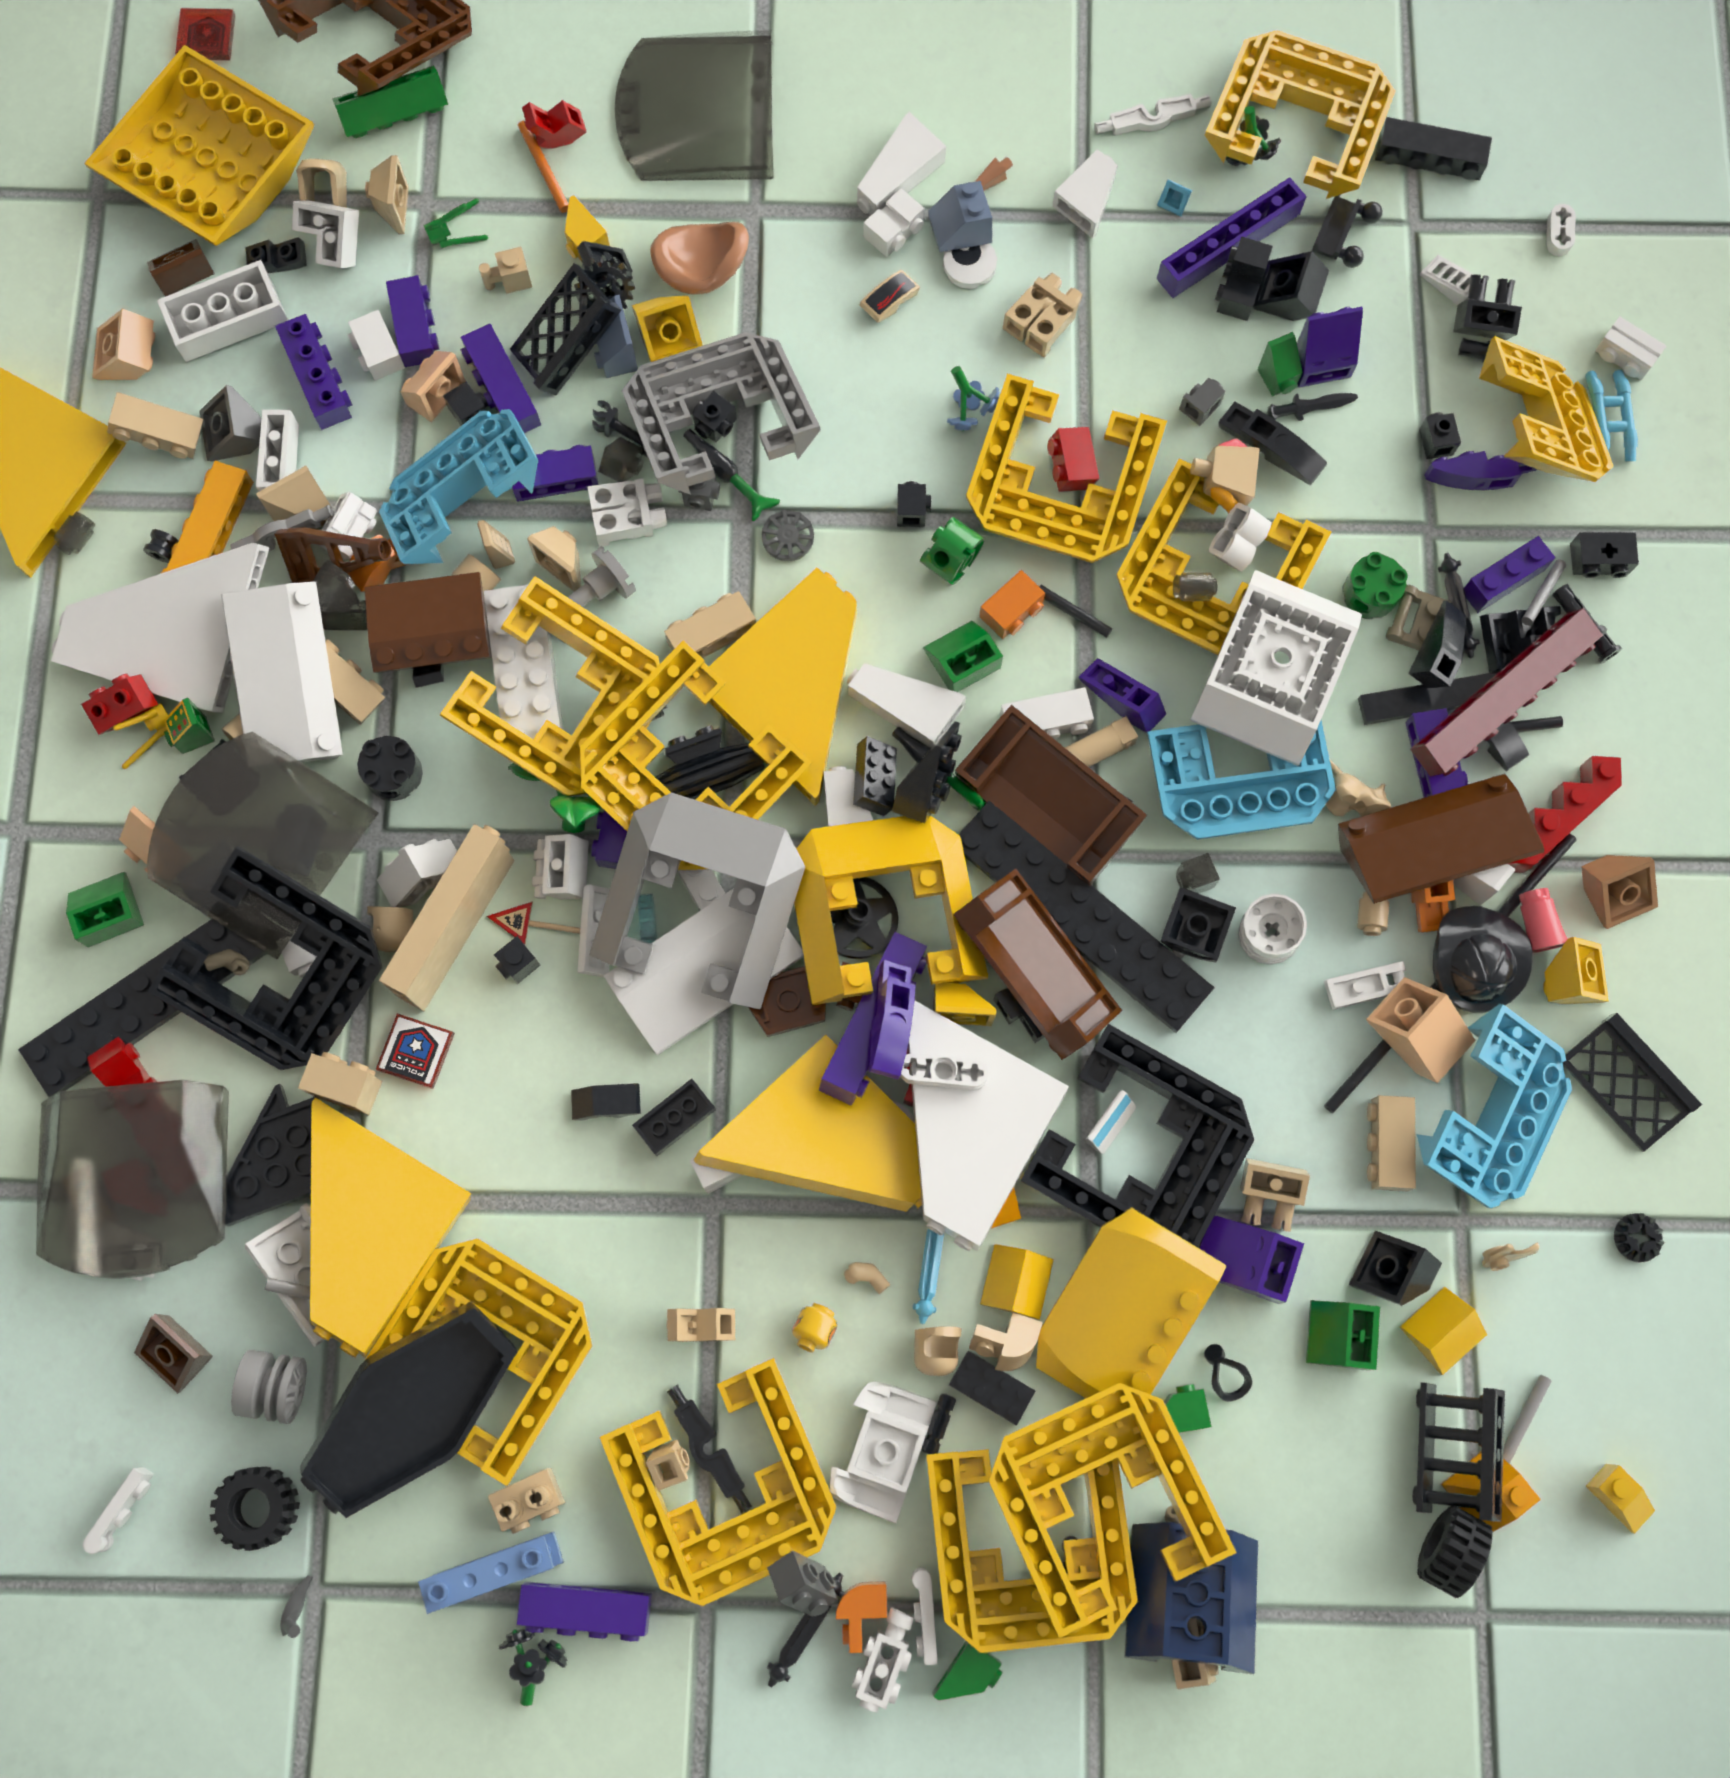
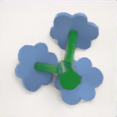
M956 366L951 370V374L959 387L954 392L953 398L958 402L960 417L949 418L947 423L955 425L956 430L965 431L970 430L971 425L978 424L977 418H966V409L977 410L982 400L985 403L980 410L981 415L984 416L987 411L992 413L999 399V388L996 387L988 397L985 396L980 382L972 381L969 383L962 368Z

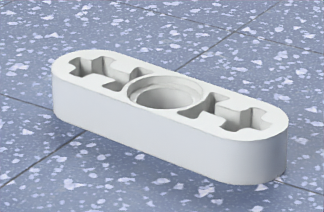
M910 1053L905 1056L900 1077L909 1084L977 1090L986 1084L988 1068L984 1062L978 1059ZM910 1062H916L917 1068L926 1069V1062L931 1063L930 1078H926V1071L922 1070L916 1071L913 1076L909 1075V1070L904 1069V1067H909ZM939 1064L949 1065L952 1069L951 1077L948 1079L938 1078L934 1072L936 1066ZM957 1065L962 1066L961 1072L969 1073L971 1068H977V1072L983 1075L979 1076L975 1082L971 1081V1076L963 1074L960 1077L961 1081L955 1080L958 1072Z

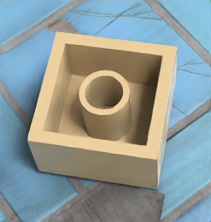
M323 1052L322 1056L311 1054L298 1088L313 1097L316 1096L319 1099L370 1115L382 1081L375 1077L376 1072L369 1069L368 1066L351 1061L350 1066H348V1062L327 1052Z

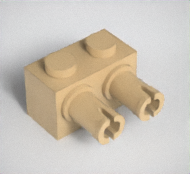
M1246 1158L1240 1188L1242 1193L1247 1196L1241 1221L1250 1224L1253 1214V1225H1261L1264 1200L1272 1199L1277 1201L1271 1227L1280 1230L1282 1224L1283 1231L1290 1232L1295 1205H1305L1310 1179L1307 1170Z
M552 1468L542 1470L488 1495L501 1531L511 1529L512 1534L530 1527L528 1520L540 1515L543 1521L560 1513L558 1506L565 1503Z

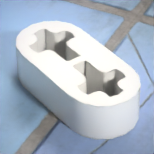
M1556 205L1547 219L1546 245L1548 251L1555 256L1566 255L1575 242L1576 215L1573 208L1569 205ZM1558 215H1561L1562 219L1565 220L1563 225H1561V219ZM1559 235H1561V242L1564 245H1560V241L1557 240Z

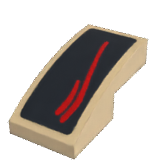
M901 269L874 288L859 305L879 323L895 314L900 304L916 296L920 286Z

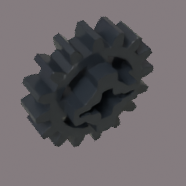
M602 255L598 263L594 258H591L592 265L590 267L585 264L581 265L584 272L599 289L600 287L602 288L601 291L609 300L613 296L619 295L622 307L624 309L628 308L625 300H633L630 291L635 290V285L631 281L633 277L631 272L627 271L625 263L622 262L618 265L615 257H612L610 262H607L605 256ZM577 275V276H576L577 281L580 282V278H579V276ZM616 275L621 278L622 286L617 282ZM580 283L574 284L575 291L580 290ZM594 294L593 299L587 295V309L597 299Z

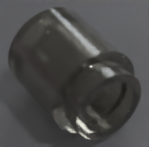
M75 512L73 516L69 515L53 537L57 541L55 546L68 555H71L72 552L79 554L93 535L95 523L79 512Z
M1183 572L1181 575L1174 577L1173 595L1175 598H1180L1181 601H1210L1212 596L1217 593V580L1213 578L1210 572Z

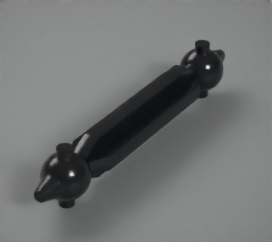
M1445 553L1444 561L1438 567L1439 573L1443 572L1446 574L1444 582L1449 601L1466 615L1463 652L1471 659L1474 657V650L1480 644L1479 638L1475 639L1472 637L1474 629L1461 576L1456 572L1458 566L1462 564L1460 560L1456 561L1449 553Z
M838 1573L833 1577L836 1584L834 1591L836 1596L842 1598L845 1593L842 1591L841 1585L843 1575ZM832 1604L821 1615L813 1617L807 1614L803 1615L780 1651L779 1662L774 1664L769 1662L767 1665L770 1675L769 1687L772 1688L778 1682L784 1680L788 1682L791 1676L788 1675V1668L798 1661L831 1609Z

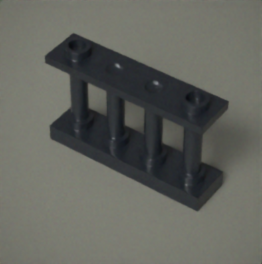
M1421 1382L1420 1389L1416 1393V1405L1420 1408L1417 1485L1414 1486L1412 1493L1416 1512L1432 1513V1504L1455 1505L1456 1507L1476 1509L1479 1512V1520L1502 1521L1505 1391L1483 1388V1395H1480L1479 1398L1436 1394L1437 1385ZM1436 1407L1478 1410L1482 1414V1427H1479L1478 1430L1435 1426ZM1435 1439L1478 1443L1481 1447V1460L1475 1463L1434 1458ZM1434 1471L1477 1476L1480 1479V1493H1477V1495L1433 1491Z

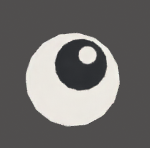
M990 244L945 251L943 268L948 275L947 278L951 283L960 288L967 289L978 288V285L983 283L985 285L990 282L995 274L997 264L995 250Z

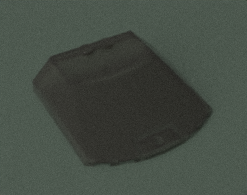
M772 30L694 33L640 39L628 56L618 80L615 95V122L627 162L629 161L635 174L641 181L774 178Z
M252 731L233 738L209 752L174 787L157 818L152 832L147 861L148 879L278 960L302 921L250 889L237 908L210 893L234 848L238 845L321 896L362 835L377 818L379 812Z
M173 1080L60 1091L41 1103L38 1158L36 1255L69 1272L96 1278H134L167 1271L171 1266L186 1260L189 1262L197 1258V1254L212 1245L216 1246L224 1240L229 1091L222 1085L190 1080Z

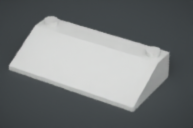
M316 581L282 584L221 594L248 768L335 759L343 755Z
M733 889L651 943L654 947L645 974L617 966L604 975L616 997L657 1055L733 1005L729 1001L701 993L711 963L739 972L756 918L754 914L728 906ZM786 927L770 979L803 958L802 948L788 927Z

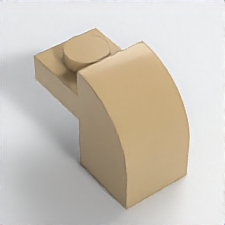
M667 1309V1341L704 1342L735 1340V1309Z
M1012 1313L1005 1333L977 1324L969 1349L976 1351L984 1357L998 1358L995 1370H1016L1029 1360L1037 1343L1042 1322Z

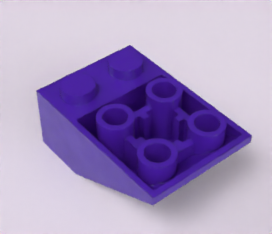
M1344 307L1336 312L1326 314L1324 312H1317L1307 317L1297 341L1302 375L1297 384L1298 388L1352 377L1358 364L1363 317L1362 307Z
M1215 1215L1201 1240L1199 1249L1226 1264L1219 1283L1276 1304H1283L1287 1302L1305 1243Z

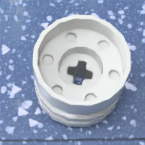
M1269 894L1261 896L1251 903L1240 923L1238 936L1241 947L1250 958L1259 963L1272 965L1284 962L1294 954L1306 935L1307 921L1305 913L1296 901L1286 895ZM1274 928L1276 930L1275 935L1270 937L1265 935L1267 930Z

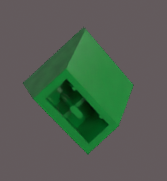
M972 620L923 647L948 690L959 692L1001 669L1003 655L989 633Z
M121 872L68 893L66 915L75 940L86 947H91L144 926L126 872Z
M1310 1300L1306 1363L1367 1371L1377 1370L1380 1306Z

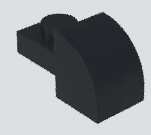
M1008 988L995 994L993 1000L1008 1024L1020 1019L1034 1043L1045 1038Z

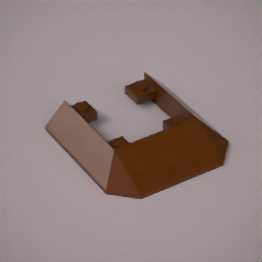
M258 0L277 37L286 34L297 43L317 33V23L312 19L342 3L355 12L367 6L399 30L395 32V42L401 46L371 63L358 53L338 63V73L358 87L357 96L383 87L472 35L470 6L462 0Z

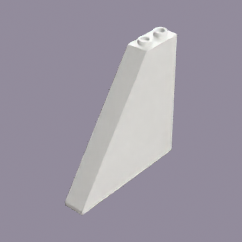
M250 543L67 605L65 611L60 616V630L57 639L52 645L53 656L51 661L109 680H113L126 673L129 677L141 674L153 694L179 702L189 698L198 708L223 713L234 674L221 594L258 588L269 547Z
M915 1001L908 1042L909 1054L917 1053L978 1059L984 1062L988 1068L987 1082L982 1088L977 1090L911 1084L923 1220L928 1222L927 1227L931 1231L939 1235H943L945 1232L954 1237V1243L964 1250L970 1251L973 1248L978 1251L1063 1100L1069 1086ZM910 1062L911 1075L913 1076L916 1071L922 1070L926 1071L925 1077L930 1078L931 1063L926 1062V1069L917 1068L916 1062ZM939 1064L934 1070L935 1075L940 1079H948L952 1075V1069L947 1064ZM957 1065L958 1072L955 1080L961 1081L960 1077L963 1074L971 1076V1081L975 1082L979 1076L983 1075L977 1072V1068H971L969 1073L961 1072L962 1066Z

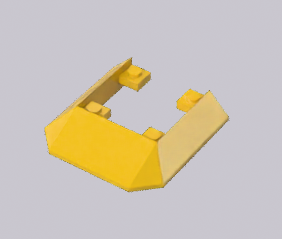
M1278 30L1244 40L1206 129L1205 137L1223 164L1226 157H1230L1252 165L1262 138L1238 130L1244 116V109L1248 107L1250 101L1275 109L1278 99L1328 115L1325 127L1350 135L1339 165L1313 156L1303 181L1305 184L1328 191L1326 199L1359 189L1394 97L1395 89L1375 63Z
M1007 373L966 494V499L983 529L1090 563H1094L1127 547L1167 421L1140 413L1139 418L1112 410L1104 440L1129 447L1116 491L1089 483L1082 506L1077 507L1028 492L1035 467L1010 459L1024 417L1027 416L1051 423L1059 394L1033 387L1034 381Z
M1179 458L1116 576L1129 612L1218 655L1249 584L1242 581L1233 600L1228 604L1179 580L1191 556L1167 545L1182 515L1189 503L1213 515L1219 506L1211 496L1203 492L1204 477L1191 475V464ZM1278 512L1267 537L1264 539L1289 551L1276 579L1303 589L1331 531L1308 520L1302 524Z
M534 576L519 598L518 603L502 624L501 629L526 645L537 627L540 626L587 657L575 677L598 691L599 695L574 733L570 735L546 720L534 739L525 735L483 708L495 691L496 686L470 671L459 689L455 691L440 713V716L563 795L575 796L586 794L581 789L580 746L654 671L660 662L658 656Z
M684 640L580 746L581 789L627 832L633 812L671 793L646 769V766L665 748L645 728L646 725L684 686L706 705L726 684ZM768 724L748 745L768 765L730 807L709 787L696 800L759 820L812 764V761L792 742L789 743ZM682 860L678 867V870H710Z
M900 816L814 828L809 831L797 847V851L806 867L794 906L812 1005L842 1001V998L873 993L868 962L840 966L830 911L857 907L853 882L855 878L909 871L915 899L937 895L942 896L952 949L926 954L931 985L952 981L962 983L988 979L984 955L967 932L961 929L958 920L953 915L973 900L961 837L932 816L925 823Z
M477 1238L433 1251L366 1359L470 1301L493 1323L523 1340L522 1346L507 1369L531 1383V1387L499 1439L479 1426L474 1425L461 1449L457 1452V1454L481 1468V1471L508 1486L592 1348V1341L583 1302Z
M774 1358L717 1384L729 1414L756 1401L758 1402L782 1460L754 1473L766 1503L710 1529L707 1527L697 1500L668 1512L660 1490L658 1491L646 1464L647 1458L644 1452L672 1440L660 1410L599 1437L659 1588L700 1606L711 1603L769 1576L767 1567L792 1550L805 1557L820 1552L837 1508Z
M1121 1383L1004 1436L989 1478L990 1486L1059 1638L1118 1610L1103 1578L1074 1591L1046 1530L1074 1516L1061 1488V1485L1115 1459L1118 1460L1131 1489L1158 1476L1187 1538L1160 1550L1174 1581H1178L1237 1553L1163 1399Z
M989 1449L926 1455L944 1622L980 1653L1111 1639L1138 1602L1119 1462L1117 1459L1084 1474L1093 1538L1063 1541L1066 1573L1074 1591L1103 1578L1118 1610L1059 1638L1032 1578L1004 1581L1000 1548L969 1551L962 1485L989 1483L991 1475Z

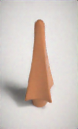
M995 157L975 182L981 181L985 191L1006 180V171L1013 166L1012 161L1006 157L999 162Z

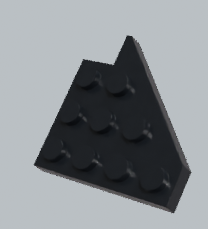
M281 1084L274 1086L216 1196L224 1225L229 1227L311 1196L312 1101L315 1097L289 1106L283 1086Z

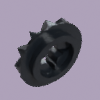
M1644 1213L1624 1216L1617 1223L1614 1230V1242L1618 1251L1625 1258L1634 1262L1651 1261L1660 1255V1250L1665 1243L1662 1237L1663 1229L1659 1228L1656 1219L1644 1215ZM1641 1228L1642 1235L1646 1236L1650 1241L1641 1242L1639 1247L1638 1240L1628 1236V1234L1639 1233Z

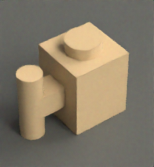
M522 247L496 252L495 256L498 264L496 267L490 268L487 263H482L479 266V271L487 290H493L495 283L501 281L503 282L506 294L532 288Z

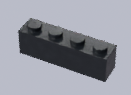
M1386 117L1379 134L1375 160L1386 164L1408 166L1412 169L1434 171L1443 175L1459 176L1468 180H1480L1488 165L1492 137Z

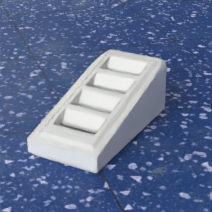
M1437 255L1420 273L1422 278L1456 305L1468 299L1470 277L1474 274L1440 255ZM1439 266L1441 270L1436 275L1432 271ZM1445 273L1450 275L1446 280L1442 278ZM1454 279L1457 281L1455 285L1451 283Z

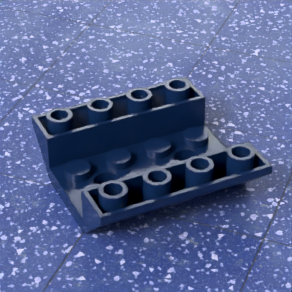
M1173 1522L1132 1524L1131 1556L1138 1602L1126 1617L1124 1658L1154 1662L1163 1658L1221 1666L1222 1671L1255 1674L1258 1540L1233 1530H1226L1237 1553L1178 1581H1174L1160 1550L1187 1538L1182 1525ZM1197 1618L1203 1623L1204 1633L1202 1636L1196 1637L1189 1632L1187 1628L1189 1619Z

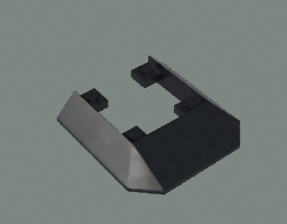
M237 845L223 866L221 874L210 890V893L237 908L250 889L300 919L302 922L290 941L316 956L315 960L290 999L263 984L252 1002L199 972L211 952L183 937L167 963L160 970L148 992L279 1070L307 1066L311 1054L322 1056L323 1052H329L382 969L372 927Z
M1108 1024L1077 1079L1104 1093L1115 1072L1119 1071L1169 1099L1156 1124L1182 1139L1155 1189L1128 1175L1118 1195L1113 1199L1062 1169L1076 1144L1050 1129L1028 1165L1021 1182L1099 1227L1132 1207L1198 1247L1255 1140L1242 1098Z

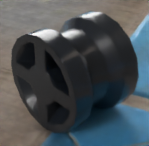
M152 529L150 534L151 541L145 544L143 551L156 560L169 563L172 548L179 540L167 532Z

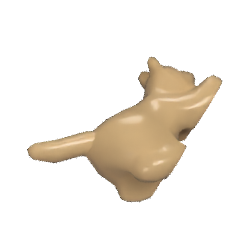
M1330 760L1336 791L1328 800L1326 806L1333 815L1344 816L1347 812L1355 810L1362 817L1391 808V804L1386 798L1385 784H1381L1376 789L1370 788L1357 777L1343 773Z

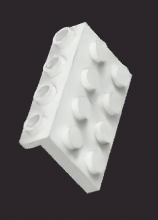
M305 1203L298 1212L245 1244V1249L266 1279L272 1278L310 1286L311 1207L309 1204ZM277 1293L315 1347L325 1341L313 1332L315 1327L310 1321V1299Z

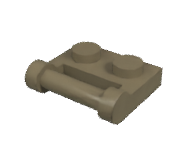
M1406 584V589L1401 597L1392 627H1389L1387 630L1386 638L1392 642L1420 650L1443 601L1446 599L1419 591L1415 586ZM1415 602L1419 605L1410 633L1408 634L1404 632L1403 628L1411 603Z

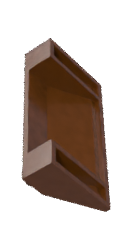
M1012 704L955 769V775L963 783L978 793L986 803L990 801L1067 864V868L1089 886L1103 872L1147 817L1146 813Z
M1506 774L1493 776L1485 780L1338 823L1340 851L1373 904L1544 853L1542 841L1519 791Z
M1017 869L1000 879L953 914L958 920L961 929L967 932L1046 1038L1050 1048L1057 1053L1061 1060L1091 1041L1122 1011Z

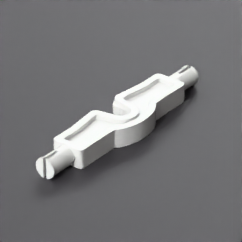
M1188 94L1180 97L1160 99L1155 105L1156 116H1151L1145 106L1140 104L1123 111L1111 113L1109 120L1094 123V129L1097 135L1112 131L1114 135L1136 130L1146 132L1157 131L1165 128L1172 121L1194 116L1196 109L1210 107L1211 98L1207 95L1193 99V96Z

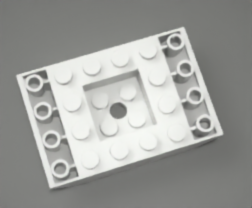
M1255 570L1190 721L1299 766L1318 728L1359 629L1362 614ZM1277 652L1286 653L1289 657V663H1278L1274 658V654Z

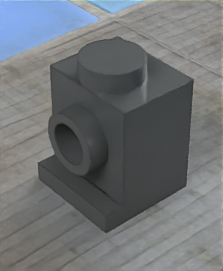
M1208 378L1202 385L1196 384L1189 394L1186 393L1183 396L1179 410L1201 426L1221 405L1226 391L1218 381Z

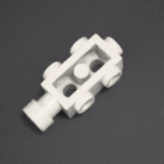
M890 1608L886 1619L889 1623L885 1633L878 1630L876 1638L869 1637L863 1654L868 1657L864 1670L858 1668L852 1687L857 1689L855 1697L861 1699L859 1704L861 1707L877 1712L879 1707L886 1710L888 1702L895 1703L901 1686L895 1683L900 1670L906 1672L912 1653L907 1651L908 1642L903 1639L906 1630L911 1629L914 1620L913 1616ZM890 1646L894 1650L890 1658L882 1656L881 1650L883 1647ZM873 1678H879L882 1681L881 1688L877 1690L871 1688L870 1681Z

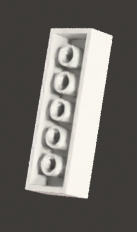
M529 584L484 591L500 719L532 739L535 738L546 720L563 730L551 634L538 626L525 645L501 629L502 624L518 603L519 598Z

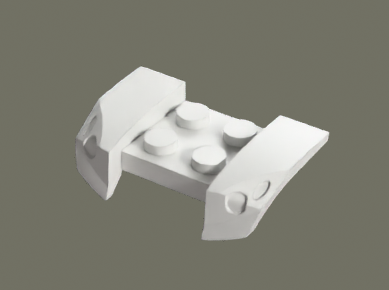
M876 1381L868 1383L853 1404L868 1411L848 1469L846 1471L838 1467H831L830 1492L833 1498L861 1511L896 1523L937 1401Z

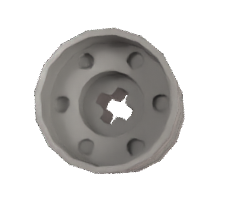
M248 1350L238 1366L234 1379L231 1398L234 1416L258 1419L264 1411L267 1421H276L278 1419L279 1423L291 1424L300 1408L305 1391L307 1375L305 1358L293 1357L290 1359L288 1355H280L275 1362L273 1353Z

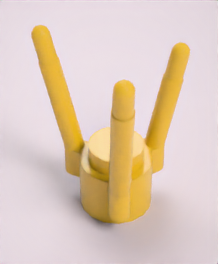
M161 703L144 714L114 725L113 729L118 731L144 721L150 732L155 729L157 730L150 739L122 764L123 769H127L160 737L164 736V731L167 730L164 719L168 716V713Z

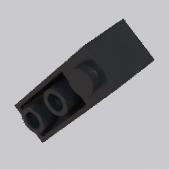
M1447 600L1443 601L1408 673L1427 688L1451 686L1463 660L1466 615Z

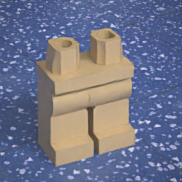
M1050 273L1044 279L1038 277L1035 280L1034 285L1005 313L1002 327L1003 330L1019 341L1023 342L1025 339V345L1043 358L1048 354L1051 346L1060 334L1075 319L1077 308L1082 299V293L1075 288H1070L1066 294L1059 291L1062 281L1054 273Z

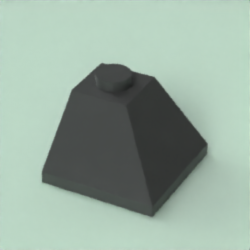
M226 385L199 411L200 418L203 419L202 432L207 461L248 455L259 447L261 416L232 386Z

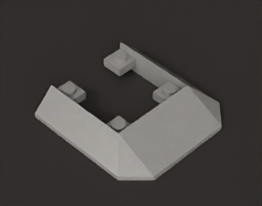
M746 332L643 364L622 389L623 396L657 482L690 494L688 486L715 478L714 470L706 451L679 459L669 432L693 425L691 415L695 406L700 401L704 402L713 391L729 402L742 399L746 408L768 400L771 401L782 427L760 434L761 443L769 460L795 453L797 459H799L820 432V425L779 340Z
M669 793L633 812L589 955L612 966L616 965L645 974L654 945L627 936L644 880L672 888L680 861L695 864L736 877L737 880L728 906L756 915L739 972L711 963L701 993L729 1001L732 1004L761 1009L806 867L787 830L675 793Z

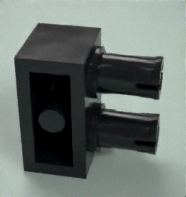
M1479 274L1471 275L1468 299L1457 305L1453 332L1487 338L1496 336L1503 340L1516 336L1522 310L1520 306L1511 305L1516 281L1510 279L1507 282L1508 279H1498L1495 301L1487 302L1484 300L1489 277L1483 275L1481 278Z

